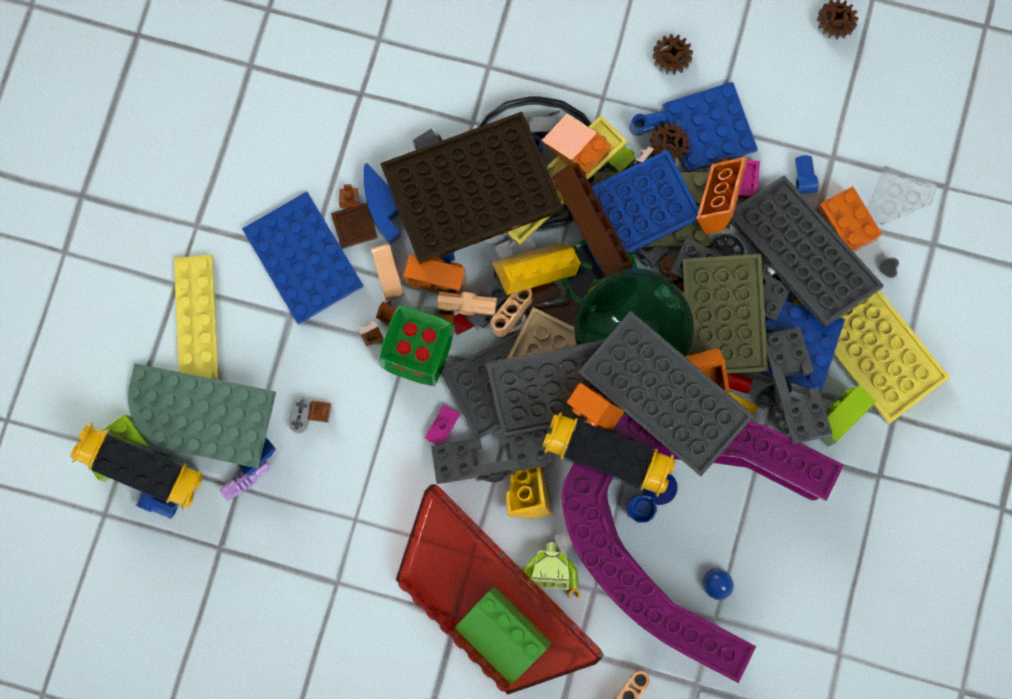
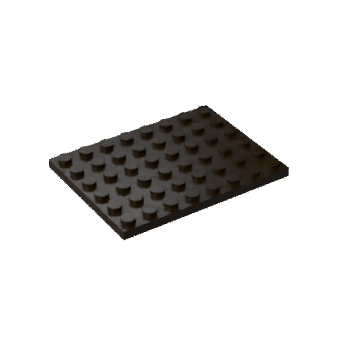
M523 112L380 163L419 265L564 211Z

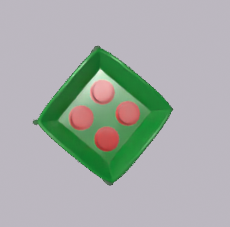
M399 305L391 319L378 359L379 366L402 378L424 385L436 386L451 347L455 325L434 314Z

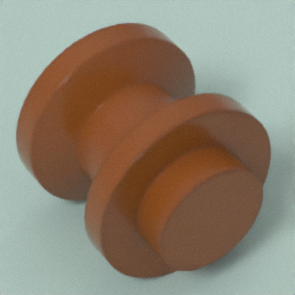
M667 255L661 259L659 272L663 276H669L676 257Z

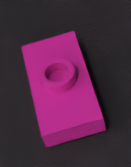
M747 161L738 197L749 198L757 193L760 161Z
M443 405L425 439L435 445L444 444L461 414Z

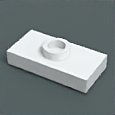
M529 236L520 246L513 239H510L495 246L494 249L499 259L535 250L536 246L531 236Z

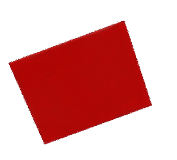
M460 313L455 315L454 322L452 323L455 325L456 335L473 328Z

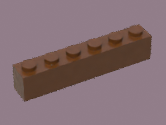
M579 163L569 164L553 175L555 187L564 198L565 205L570 209L573 220L578 224L583 238L589 244L591 253L597 259L600 269L606 278L615 276L633 265Z

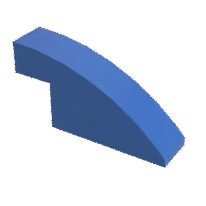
M366 163L363 173L367 204L377 228L391 246L402 236L400 230L391 222L399 214L389 186Z

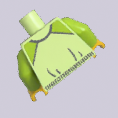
M547 543L546 551H538L537 557H532L525 566L522 579L524 584L519 589V594H522V588L528 589V596L531 594V588L568 590V597L570 599L571 593L576 591L577 598L579 599L580 592L577 589L578 571L570 559H567L566 553L558 552L557 543Z

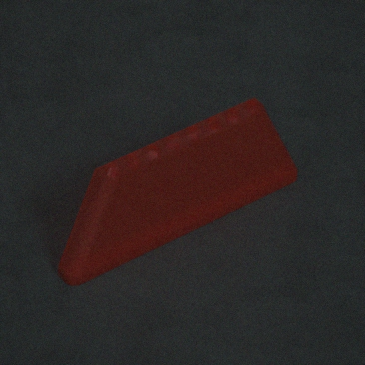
M431 484L424 491L395 580L404 592H408L412 596L413 602L421 606L426 611L427 616L435 620L440 625V629L454 639L455 645L463 649L468 654L469 659L477 663L482 668V672L496 682V686L500 691L509 695L596 665L603 658L604 654L599 646L439 486ZM494 586L552 643L512 685L455 629Z

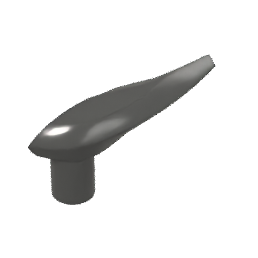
M560 288V297L538 303L535 307L559 306L567 304L572 300L568 297V289Z

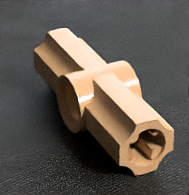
M439 292L437 308L440 310L458 311V313L463 315H474L475 313L495 315L497 298L481 297L469 292H461L460 294Z

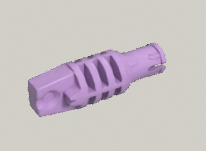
M264 461L255 472L248 476L241 471L240 474L236 475L220 489L221 494L226 500L236 497L255 484L258 480L257 478L271 469V467Z

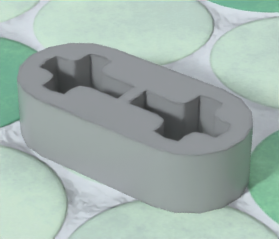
M298 397L293 403L289 427L295 433H303L308 426L311 402L306 397ZM304 401L307 408H303L302 414H300V408L297 405ZM300 416V422L303 423V426H300L298 429H296V426H294L293 424L294 422H298V418Z

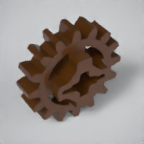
M830 0L828 4L825 3L818 13L820 16H818L817 22H821L818 28L824 29L822 34L829 33L828 38L834 35L835 39L838 40L841 35L845 39L847 34L851 35L857 27L856 23L859 17L855 16L857 10L852 11L853 5L847 6L846 0L843 3H840V0H837L836 3Z
M670 34L668 39L663 36L662 41H657V46H654L653 49L655 53H653L652 59H656L655 66L660 65L659 71L666 69V74L672 71L673 75H675L677 70L683 73V67L688 69L689 63L692 62L693 50H689L691 43L685 44L686 38L680 40V35L673 38V35Z
M673 122L671 126L664 123L663 128L658 125L657 131H652L651 135L653 137L649 139V142L652 144L649 147L654 148L657 154L668 150L675 163L676 158L681 161L682 155H687L688 151L686 149L690 148V144L687 142H689L690 137H685L687 130L681 131V125L676 128ZM659 137L661 140L660 145L657 144V139ZM680 141L682 142V147H681V149H679V145H678V143H679Z

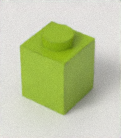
M624 146L606 163V167L612 172H622L629 169L635 163L634 158L636 156L634 151Z

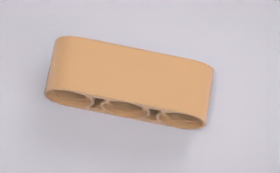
M390 244L371 248L385 300L404 295Z
M531 289L512 293L493 316L491 325L492 331L496 336H506L531 306L533 300ZM523 294L528 295L526 299L519 298ZM510 309L517 310L515 313H508ZM499 323L505 324V326L502 328L496 327V325Z
M639 670L635 671L614 699H623V694L626 691H632L633 699H639L650 683L647 673ZM639 674L645 677V683L641 686L635 683V677Z

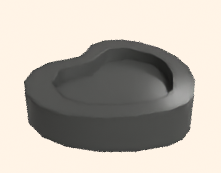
M894 257L887 258L880 264L881 272L886 277L894 278L898 273L899 260Z

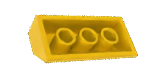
M563 242L492 261V265L506 295L574 276L577 274L581 264L573 247Z

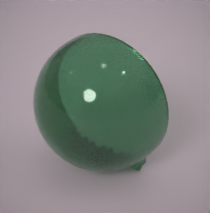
M641 268L617 270L597 280L582 297L576 311L574 323L576 345L607 339L625 316L632 311L682 355L687 356L694 335L692 312L681 290L663 275Z

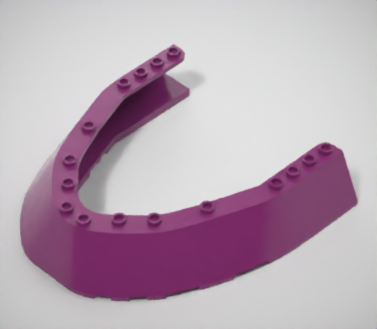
M628 414L620 418L612 431L605 428L607 431L654 448V450L656 448L658 453L668 457L674 455L673 460H681ZM752 421L743 428L714 461L715 464L748 468L812 501L819 498L827 501L844 464L802 443L792 444L790 437ZM573 463L562 488V509L572 544L589 573L617 606L644 630L678 652L739 683L756 646L673 603L639 566L618 536L608 502V488L613 479Z

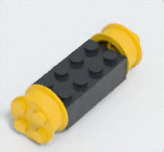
M561 411L559 415L554 414L550 428L553 429L552 433H547L543 442V447L546 448L544 453L550 451L560 455V459L564 457L566 461L635 488H640L641 491L644 488L655 492L657 497L660 493L666 491L669 480L666 479L667 475L673 472L676 461L673 460L674 455L668 457L658 453L656 448L654 450V448L600 427H594L587 422L578 420V418L575 420L563 416Z
M92 422L89 426L85 425L78 438L81 440V443L77 442L70 455L73 458V463L78 461L87 465L89 470L91 469L96 473L159 500L166 501V503L171 501L181 505L182 510L185 507H190L195 494L193 490H198L203 477L201 475L202 470L198 472L186 467V463L183 464V461L112 430H100L94 427Z

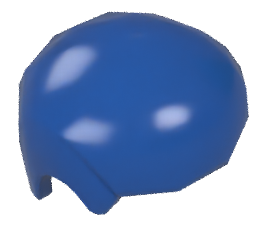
M645 493L634 495L627 504L628 516L637 523L649 522L655 517L657 512L656 501Z
M720 568L710 569L705 573L702 580L705 592L715 600L726 599L733 592L734 583L732 577L728 572Z

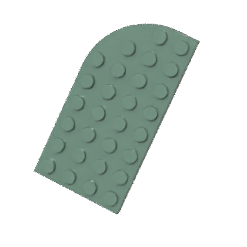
M135 363L129 384L128 404L134 424L140 433L153 444L174 451L258 469L276 392Z

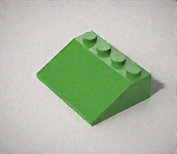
M495 586L455 627L511 685L552 644Z

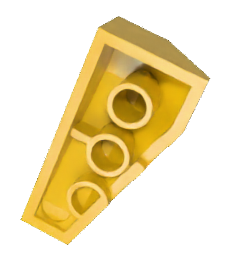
M544 467L515 471V475L510 476V487L506 494L508 516L536 519L552 515Z

